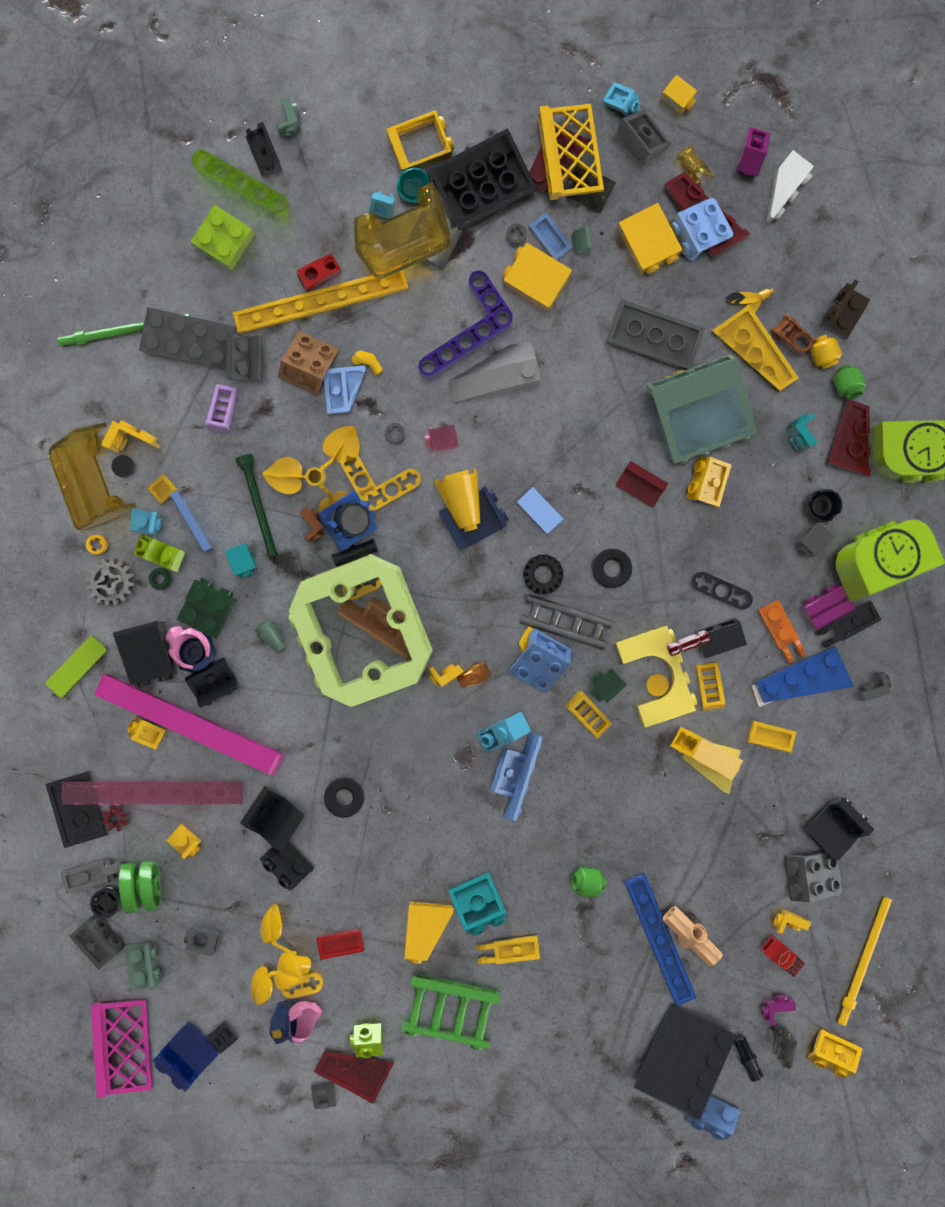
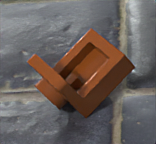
M305 507L299 513L314 530L304 539L308 543L310 541L315 543L324 535L322 531L325 527L320 523L317 511L314 508L309 510Z

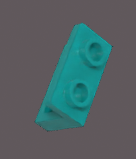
M804 413L790 423L792 428L787 431L792 438L790 442L793 447L802 453L818 443L805 425L816 417L814 413L809 416Z

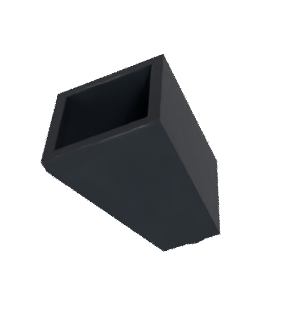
M154 621L113 632L130 685L137 684L138 688L151 685L150 680L159 678V682L173 679L172 675L178 673L175 661L168 653L169 644L165 639L167 634L165 622Z

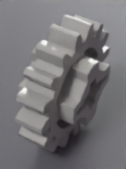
M103 558L101 559V565L96 562L93 563L95 570L88 569L91 577L85 578L86 581L90 582L86 590L93 591L90 597H98L96 602L99 604L105 600V606H110L111 601L114 605H119V599L127 601L125 594L132 595L133 592L129 590V587L135 586V583L130 582V579L135 577L134 574H128L130 566L122 567L124 564L122 560H119L116 564L115 558H110L109 563ZM111 567L117 568L122 574H115ZM101 572L99 580L96 581L98 574ZM109 578L118 579L111 583V586L103 585L109 581ZM124 583L123 589L119 593V588ZM99 590H106L109 597L102 595Z

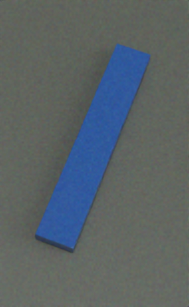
M645 873L625 880V886L676 1007L696 999L695 992L667 925L662 919V913Z

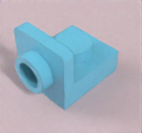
M615 82L602 100L606 106L623 112L625 117L635 114L641 104L636 91Z
M133 508L129 530L156 536L157 531L161 530L163 520L157 512Z

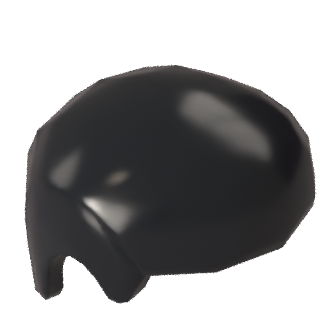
M832 489L816 490L806 501L807 513L810 518L817 522L832 521L837 514L842 512L843 500L839 493Z

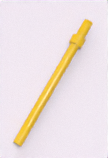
M883 897L849 993L842 1002L843 1009L838 1023L841 1025H847L851 1011L855 1010L858 1001H856L858 992L892 899Z

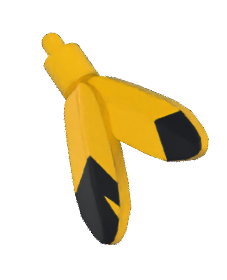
M765 289L760 293L734 292L728 295L726 300L732 304H747L745 307L750 305L754 313H756L761 302L769 298L770 294L774 293V289Z

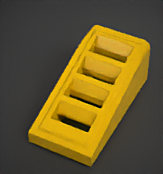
M718 662L696 665L703 711L725 708L726 704ZM713 670L715 672L712 675L702 676V672ZM716 679V683L704 685L703 681ZM717 689V692L705 693V690ZM719 698V701L707 703V699Z
M580 690L564 705L596 739L613 724ZM583 700L584 702L575 710L574 708ZM589 706L590 709L581 716L580 714ZM594 713H596L597 715L589 723H587L586 721ZM602 719L603 722L594 730L592 727Z

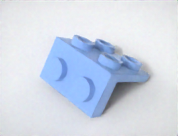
M714 198L707 199L677 213L669 222L682 248V253L687 257L688 261L697 258L704 250L733 236V231Z

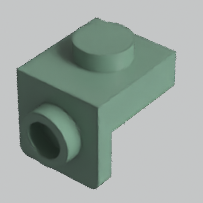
M289 97L281 99V103L288 121L277 124L276 127L279 135L289 136L300 128L297 116H300L296 102L291 104Z

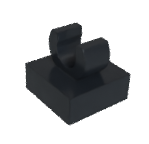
M223 1021L206 1036L220 1054L239 1038L226 1021Z

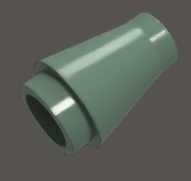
M269 619L255 629L258 634L257 637L273 648L276 653L287 645L275 623H271Z

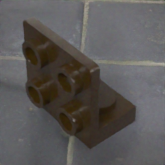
M856 279L851 284L846 283L840 289L835 298L838 302H835L829 308L824 317L827 319L824 326L845 339L849 338L870 301L869 298L854 290L859 282Z

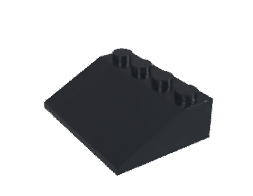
M508 128L426 170L458 231L537 190Z
M670 1005L633 1088L693 1119L700 1120L737 1035L685 1010Z

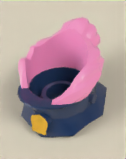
M180 626L170 628L166 634L165 639L169 644L168 653L181 670L194 673L214 662L217 651L210 636L202 634L193 628L183 630Z
M287 1000L279 1002L271 1017L269 1034L276 1045L287 1040L291 1041V1043H303L313 1032L316 1021L322 1016V1010L315 1002L301 1001L294 1006L290 1005Z

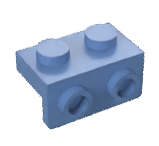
M710 1096L701 1119L698 1120L686 1116L685 1121L691 1123V1126L697 1130H705L711 1133V1136L717 1140H726L733 1135L741 1110Z

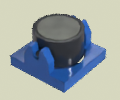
M355 490L317 513L339 552L377 529L372 519L374 518V512L368 508L370 506L369 503L365 500L361 501Z

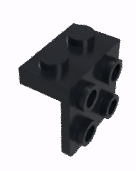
M264 786L240 824L259 834L275 850L282 851L303 820L304 813L284 795Z
M840 797L832 799L806 828V833L832 860L838 861L860 837L869 836L875 829L870 825V820L866 816L858 813L855 805L849 799Z

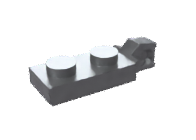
M104 859L60 872L66 894L110 882L116 878L115 873L120 872V867L124 864V861L112 864L111 859Z

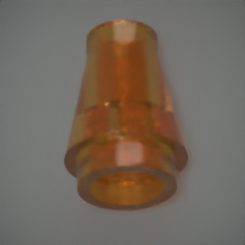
M477 661L465 672L457 676V680L463 689L467 686L488 681L487 679L491 677V673L484 661L480 663Z

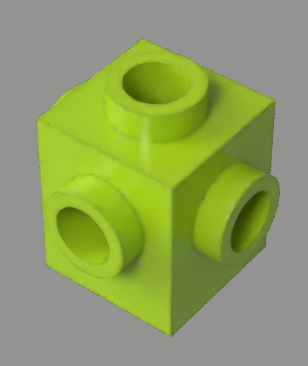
M381 1023L354 1025V1035H350L351 1049L355 1048L356 1057L370 1058L383 1055Z

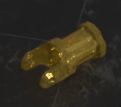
M690 145L683 149L676 158L678 160L681 159L688 169V175L696 184L701 186V181L696 173L702 171L709 179L713 178V174L704 160H700L694 152V146Z

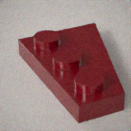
M565 129V130H566L567 132H569L571 135H573V136L576 135V133L571 132V131ZM562 133L557 137V143L564 149L571 141ZM580 135L576 138L586 146L591 141ZM573 142L567 151L578 158L583 149ZM541 145L529 173L537 187V191L544 194L548 190ZM565 154L560 159V165L566 169L574 162Z
M846 400L827 464L871 477V469H869L870 448L868 444L870 406Z
M324 1051L314 1072L373 1104L394 1062Z

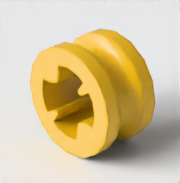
M91 535L86 540V549L91 554L101 555L107 550L108 543L103 536ZM97 539H100L99 543L102 547L94 551V546L91 544L93 541L97 542Z

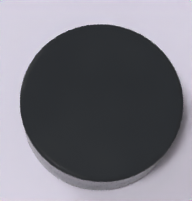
M119 455L112 461L111 468L118 477L127 478L133 474L135 464L130 457Z

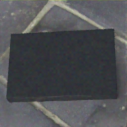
M90 771L45 784L64 848L109 835L106 824L101 823L104 821Z

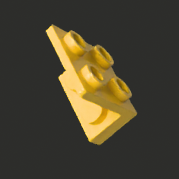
M123 420L120 423L112 421L101 443L105 448L118 454L119 450L122 451L125 448L128 440L126 436L128 434L157 449L161 446L156 443L157 438L143 430L137 433V428Z

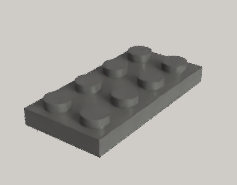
M621 299L606 342L688 370L692 367L705 328Z
M147 307L139 351L226 370L227 334H235L236 326Z

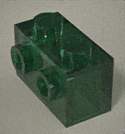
M607 668L604 672L598 671L590 679L592 683L589 687L592 690L589 693L598 702L608 703L627 684L612 668Z

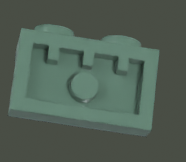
M152 941L126 944L124 949L130 990L155 989L159 985L158 982H161L160 969H156L155 960L158 959L157 947L153 946Z

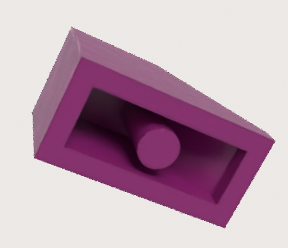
M749 126L738 162V171L748 176L759 175L767 154L770 138L769 132Z

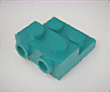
M486 873L448 890L467 935L477 936L485 931L484 927L491 924L493 927H497L505 922L504 918L508 917L490 873Z

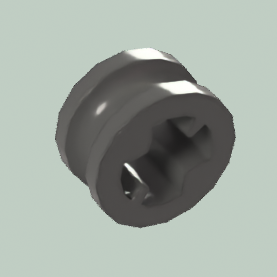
M512 224L507 230V240L512 245H521L526 239V229L521 224ZM515 229L520 230V234L523 236L522 238L518 237V240L513 239V235L510 233L512 231L515 232Z
M391 423L387 426L385 438L389 443L398 444L404 438L405 430L402 425ZM393 428H398L397 432L401 431V435H398L397 439H392V435L389 436L388 432H392Z

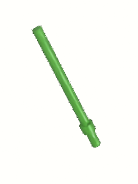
M144 322L84 332V330L77 331L74 335L58 337L59 346L74 343L81 345L87 344V341L140 332L143 331Z

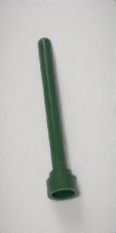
M247 454L235 458L237 467L244 471L268 556L272 559L276 558V548L252 470L254 468L253 463H255L253 455Z

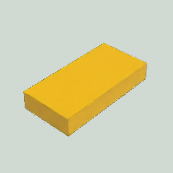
M752 720L747 742L792 753L797 731Z

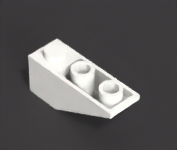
M794 150L775 173L767 217L768 223L773 218L776 220L780 218L785 211L783 208L784 204L787 201L791 203L799 193L796 190L799 185L805 186L813 176L810 171L814 166Z

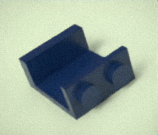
M484 486L479 491L481 523L476 524L477 529L464 532V528L459 529L447 507L439 511L459 551L507 527L506 521L509 519L503 508L499 510L495 504L498 499L493 489L488 490Z

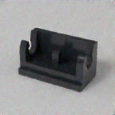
M258 123L257 129L252 131L248 128L245 137L261 176L265 177L282 170L264 123Z
M736 618L694 631V634L698 635V632L706 630L710 635L711 641L709 643L699 644L700 646H698L705 659L747 645L741 622Z

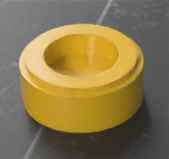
M653 674L646 681L647 691L654 696L665 694L669 688L667 678L661 674Z

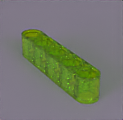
M198 150L192 155V164L195 170L203 177L278 219H284L290 214V204L283 194L205 150ZM207 159L208 163L206 166H198L200 160ZM220 170H227L225 177H217V173ZM239 181L247 182L244 188H236V184ZM258 192H265L266 195L263 199L258 200L255 198ZM278 202L285 203V207L282 210L277 211L274 209Z

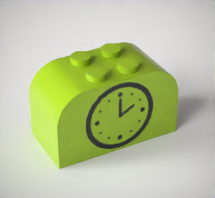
M945 420L882 421L872 427L873 463L876 470L882 476L892 480H902L903 483H916V481H922V479H925V483H937L938 481L945 480Z
M895 520L854 537L856 542L843 547L836 558V570L850 602L872 595L945 564L931 529L919 520H907L899 524Z

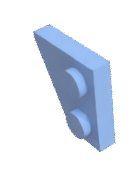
M365 365L328 369L324 376L328 415L350 413L366 372Z

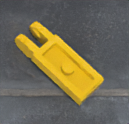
M537 935L476 944V950L494 949L495 956H482L478 958V964H503L540 959Z

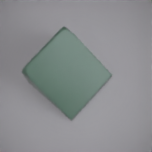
M584 226L571 234L573 251L576 255L590 253L592 250L590 228Z

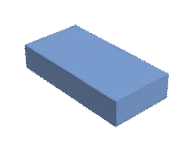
M547 212L529 224V229L553 259L558 260L573 249Z

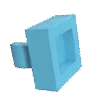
M381 190L378 193L374 192L371 197L369 214L390 220L395 202L394 195L391 194L390 197L382 195L383 191Z

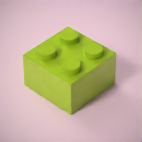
M214 204L190 242L195 249L229 271H232L255 234L252 228Z

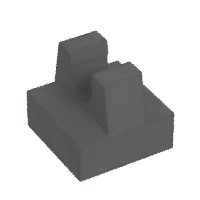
M333 1082L311 1086L314 1109L336 1107L337 1101Z

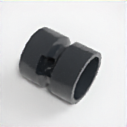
M109 885L94 893L90 900V908L95 916L103 919L110 918L123 908L119 887Z

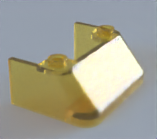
M106 422L76 428L49 448V460L72 523L77 530L88 529L118 518L136 507L135 502L125 505L119 496H110L96 455L100 453L102 448V441L98 433L107 427Z

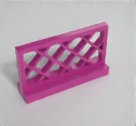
M146 999L102 1004L101 1002L92 1003L91 1020L97 1098H103L106 1095L152 1090ZM142 1005V1014L137 1020H134L126 1013L132 1006ZM115 1008L121 1015L112 1023L106 1018L105 1009ZM123 1016L134 1023L126 1033L116 1026ZM141 1019L143 1020V1026L139 1024ZM106 1022L110 1025V1028H109L108 1030H107ZM135 1026L140 1028L144 1034L138 1043L128 1036ZM113 1028L123 1036L115 1046L107 1040V1035ZM125 1038L135 1045L128 1055H125L117 1048ZM143 1041H144V1048L140 1046ZM108 1045L112 1048L109 1053H108ZM137 1048L145 1054V1059L140 1065L129 1058ZM114 1051L124 1058L117 1068L109 1063V1057ZM126 1061L136 1068L129 1078L119 1071ZM144 1064H146V1071L142 1069ZM109 1068H111V1069L113 1070V1073H112L111 1075H110ZM140 1071L146 1076L147 1085L137 1086L131 1079ZM117 1073L125 1080V1083L120 1088L111 1089L110 1080Z

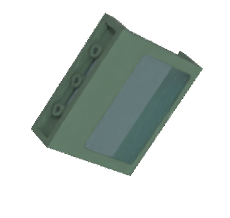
M731 354L647 384L648 392L654 398L670 450L668 457L674 464L686 463L690 460L689 458L697 455H708L710 450L716 448H727L731 446L732 442L738 440H749L752 438V435L758 433L737 358Z

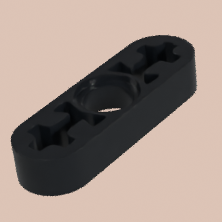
M698 572L691 578L692 588L699 593L738 610L747 609L752 605L753 597L751 593L706 572ZM704 576V581L712 584V580L716 581L711 588V593L707 592L710 587L703 585L699 588L696 578ZM720 584L725 585L728 589L725 597H719L716 594V587ZM732 589L736 590L734 592L736 596L745 594V599L748 600L747 604L743 603L740 606L738 605L739 600L731 598V602L728 601L732 595Z

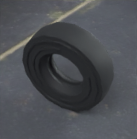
M610 548L602 551L593 562L592 571L594 578L606 588H617L624 585L632 574L630 558L619 549ZM609 560H616L621 566L619 575L615 577L606 575L604 572L605 563Z
M349 778L334 780L326 788L324 794L326 808L334 816L340 818L355 815L362 807L364 801L362 788L356 781ZM341 789H346L352 794L353 799L348 806H340L336 802V793Z

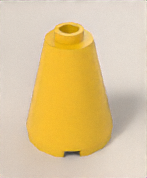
M476 468L471 470L472 474L465 470L444 476L441 483H439L438 479L434 480L435 487L459 529L464 528V532L477 529L476 524L481 523L478 473Z

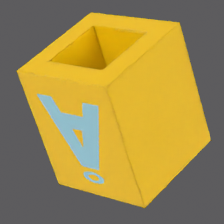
M675 75L662 92L660 99L681 115L685 109L689 111L697 101L695 99L697 90L678 75Z

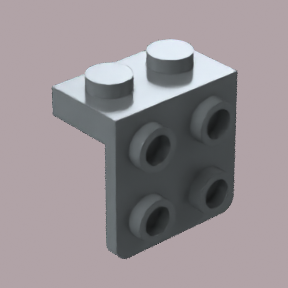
M825 852L809 856H786L792 901L814 902L841 895L842 884L838 861L832 860Z

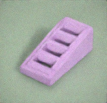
M215 385L205 423L208 431L229 434L238 392L237 388ZM219 394L230 395V399L219 397ZM218 403L228 404V407L219 406V405H217V404H218ZM216 412L226 413V415H217Z

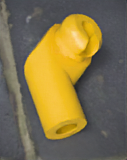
M360 350L352 356L354 365H368L374 376L384 371L376 356L372 353Z

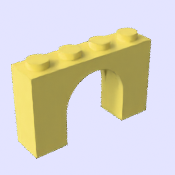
M667 626L614 643L621 664L646 656H655L662 659L670 668L672 680L668 691L660 698L636 706L644 728L696 711L695 705H697L695 694L694 692L690 693L687 684H690L689 676L686 671H682L680 665L683 662L681 653L675 656H671L668 653L667 645L675 642L676 639L673 630H668Z

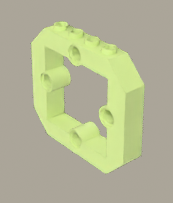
M372 554L300 582L289 609V621L297 630V640L300 647L304 648L306 652V663L314 672L316 687L321 689L322 694L350 707L416 684L421 679L433 651L400 567ZM379 577L391 606L387 613V622L392 628L400 629L411 659L389 667L381 660H374L364 668L362 677L343 683L330 651L332 646L331 640L323 634L311 602L330 596L335 602H345L354 595L356 585ZM338 585L345 586L347 590L346 595L338 592ZM396 611H401L404 614V621L396 619ZM314 642H319L322 645L323 650L321 652L314 648ZM371 668L379 670V678L371 674Z

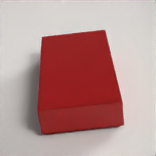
M360 928L316 937L320 960L365 951Z

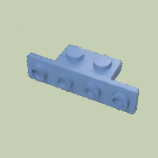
M531 732L528 733L522 753L503 748L490 789L493 792L509 796L503 817L513 822H516L521 814L522 802L528 792V783L531 774L535 770L538 752L542 747L543 737Z

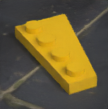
M750 305L712 330L714 334L779 391L799 379Z

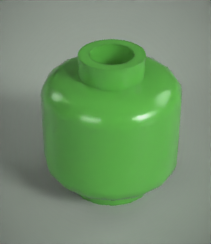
M850 365L840 367L838 373L833 378L839 396L848 400L861 396L866 387V382L860 368L851 367Z
M579 868L572 875V890L579 897H598L606 887V879L597 868Z

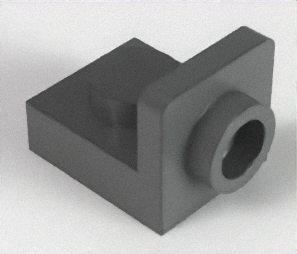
M884 672L875 673L879 686L876 683L863 686L864 690L858 692L860 701H868L890 694L889 688L892 687L889 676L885 675Z

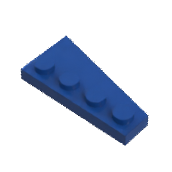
M836 646L754 682L763 703L854 687Z

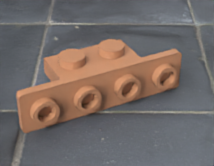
M374 596L369 601L365 610L349 599L343 602L337 611L338 615L407 660L411 659L400 629L392 628L387 622V613L391 609L390 606ZM398 611L395 612V617L397 620H405L404 615H402Z

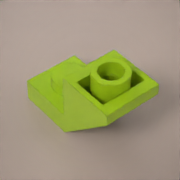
M141 534L136 542L133 554L177 572L185 551Z

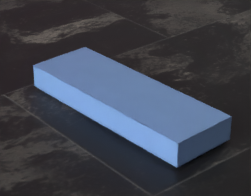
M176 490L171 493V499L201 549L207 553L214 550L181 492Z

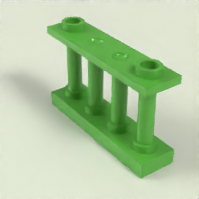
M417 973L412 974L410 986H414V990H416L410 1021H402L401 1030L405 1031L406 1035L418 1036V1034L468 1044L475 1050L489 1049L490 1039L484 1038L490 1006H493V1003L499 1004L500 991ZM427 990L436 991L438 995L431 1027L418 1024L424 993ZM449 994L456 995L460 999L453 1031L440 1029L446 998L449 997ZM471 999L480 1000V1004H482L475 1036L462 1034L468 1002Z

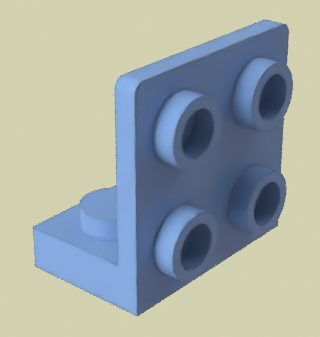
M533 628L529 633L527 649L510 668L509 674L539 691L547 693L570 665L571 649Z

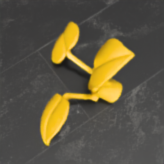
M354 426L340 427L326 437L323 443V451L332 458L324 465H321L320 468H310L306 475H301L303 472L301 463L295 458L283 457L262 473L263 477L271 487L284 494L299 492L302 488L301 479H306L310 485L319 486L329 496V498H325L320 502L318 512L348 494L345 491H338L332 495L324 486L326 481L324 470L335 459L340 463L342 455L347 452H354L359 455L360 442L356 428ZM347 456V461L344 464L352 463L356 458Z
M275 903L268 909L262 919L260 927L261 938L264 943L269 944L271 942L273 946L285 953L279 958L277 971L268 973L265 966L259 967L255 971L251 981V995L255 1005H264L270 999L273 988L272 980L270 979L272 976L275 975L274 981L277 989L285 991L300 983L304 979L302 974H308L311 968L309 957L299 956L296 951H291L277 943L276 940L280 938L282 932V921L279 908Z

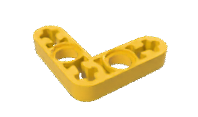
M347 452L341 457V466L361 501H368V495L370 494L373 497L379 495L377 492L379 488L382 489L383 495L388 499L383 502L382 498L377 500V506L373 507L371 504L368 507L369 510L374 511L416 488L421 482L420 473L415 469H408L376 487L356 453ZM346 457H355L357 459L354 462L356 468L358 469L361 466L363 471L356 472L351 477L349 472H353L350 466H345ZM410 472L411 475L416 474V483L414 485L411 483L405 484L404 486L407 489L402 491L401 485L396 479L401 477V481L407 479V473ZM358 475H365L368 479V484L363 488H359L355 484V479ZM390 483L398 486V493L395 496L386 494L385 488Z

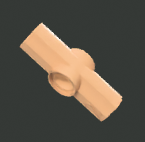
M676 906L665 913L662 919L678 935L681 947L687 950L691 949L709 968L720 961L723 954L707 938V931L704 926L693 924Z

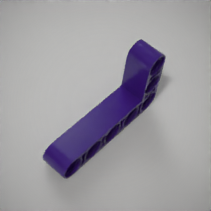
M476 270L470 274L469 289L487 316L424 356L418 364L420 375L423 378H435L511 327L513 322L512 312L485 272ZM481 278L485 283L482 287H476L472 283L473 280ZM492 296L497 302L495 305L489 306L484 300ZM499 315H506L509 321L506 324H500L497 322V317ZM481 327H487L490 329V334L488 336H481L478 330ZM462 339H469L472 345L469 348H462L459 343ZM444 351H451L454 356L451 360L445 361L441 358V354ZM425 363H432L435 369L430 373H426L422 367Z

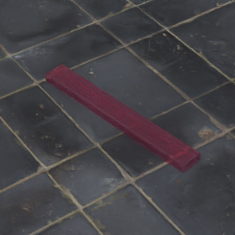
M63 781L61 804H243V781Z

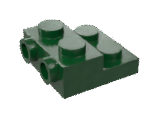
M201 578L200 581L195 579L176 620L218 639L237 599L232 597L233 592L221 588L219 591L212 587L214 583L204 578Z

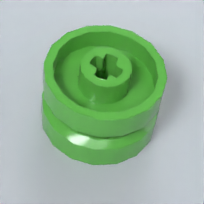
M155 861L142 862L139 868L135 863L121 865L119 890L121 904L126 914L139 912L141 906L146 912L159 910L161 904V883L158 866Z

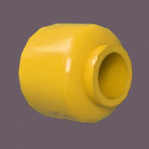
M826 334L815 338V343L810 348L815 365L822 366L825 369L838 364V359L842 357V352L835 337L828 338Z

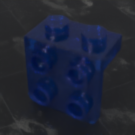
M188 1023L183 1026L152 1061L160 1073H166L171 1078V1083L177 1089H183L186 1092L195 1079L218 1056L219 1052L201 1033Z

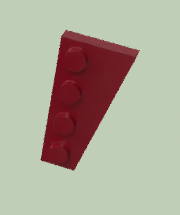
M682 172L664 185L680 211L710 199L704 194L705 191L685 172ZM722 209L721 211L733 231V236L707 249L712 258L717 257L750 235L746 229L743 230L736 223V220L731 215L728 216Z

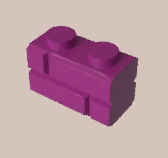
M834 584L824 589V595L817 597L815 594L804 600L806 604L801 609L813 630H818L856 609L853 601H849L843 585L837 587Z

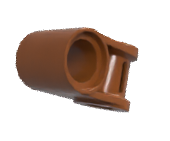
M788 314L783 316V320L776 328L770 330L773 337L796 356L805 355L813 345L811 335ZM796 340H804L807 345L806 348H799Z

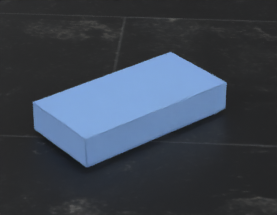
M534 487L517 501V504L546 534L551 532L563 520Z

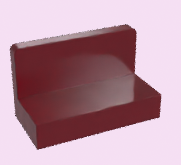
M630 461L617 481L616 487L646 505L654 507L669 483Z

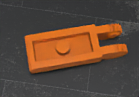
M779 600L758 610L777 648L781 650L789 664L794 662L786 647L787 645L793 643L798 655L801 657L806 655L802 644L798 640L799 637Z

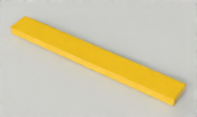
M401 267L235 311L232 314L237 332L240 335L409 290L404 269Z

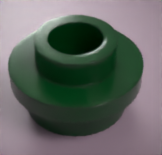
M156 568L149 575V583L154 589L164 590L171 584V574L164 568ZM159 575L164 576V581L162 583H158L157 577Z

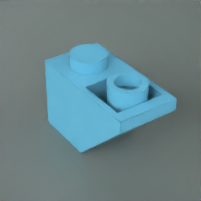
M521 711L476 734L487 753L519 739L531 732Z

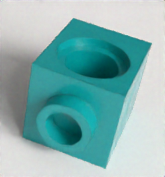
M247 543L225 551L234 576H241V579L254 575L253 571L258 568Z

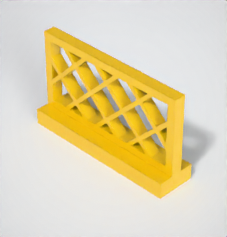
M582 104L555 108L540 106L537 117L549 199L557 200L562 196L603 192L604 186L592 105ZM587 111L588 119L584 124L574 118L577 112ZM553 114H562L567 118L562 127L554 122ZM570 121L580 128L575 136L564 129ZM582 131H585L591 137V141L587 146L576 139ZM560 133L571 140L565 149L557 143V137ZM573 142L583 149L578 158L567 151ZM585 152L594 157V163L590 168L580 161ZM564 154L574 161L568 170L560 165V159ZM576 164L587 171L581 179L571 173ZM590 173L597 179L598 186L589 187L583 181ZM567 176L577 183L573 189L564 190L563 181Z

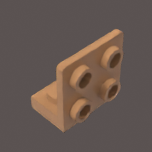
M299 331L280 362L278 377L318 395L322 388L324 376L338 354L339 349Z

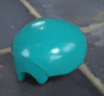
M414 167L402 172L396 183L399 197L405 202L414 204L426 198L431 188L429 175L422 169Z

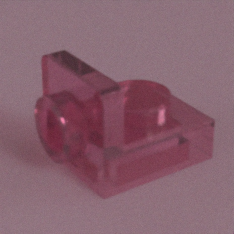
M454 425L436 429L429 428V434L425 435L427 448L432 447L433 453L459 447Z

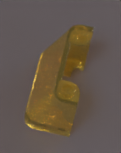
M433 182L422 186L418 190L417 200L420 205L383 222H381L376 214L369 212L354 218L355 251L374 277L386 278L450 248L452 244L450 230L439 192Z

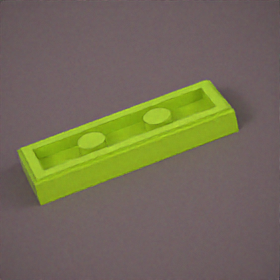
M90 635L45 684L62 699L108 652V649L93 635Z

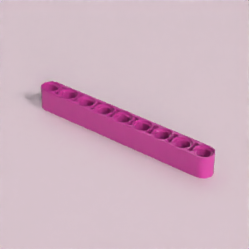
M103 673L94 695L273 776H275L284 756L276 750L108 674Z

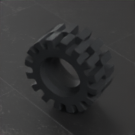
M540 554L531 558L525 565L523 572L524 582L536 594H550L560 587L564 571L561 563L555 557L548 554ZM540 566H547L552 572V578L547 583H540L535 578V570Z

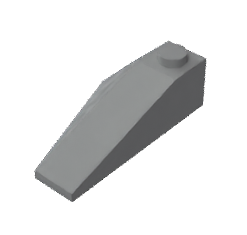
M531 341L509 345L449 380L454 403L539 385L541 382Z

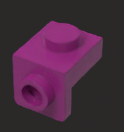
M786 994L776 995L775 999H766L765 1006L762 1007L763 1019L767 1020L770 1026H775L774 1013L796 1011L794 999Z

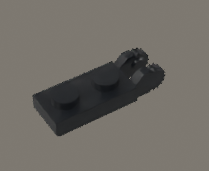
M870 600L816 632L820 636L828 633L833 628L835 629L837 636L823 643L824 647L827 648L839 641L850 638L882 619Z

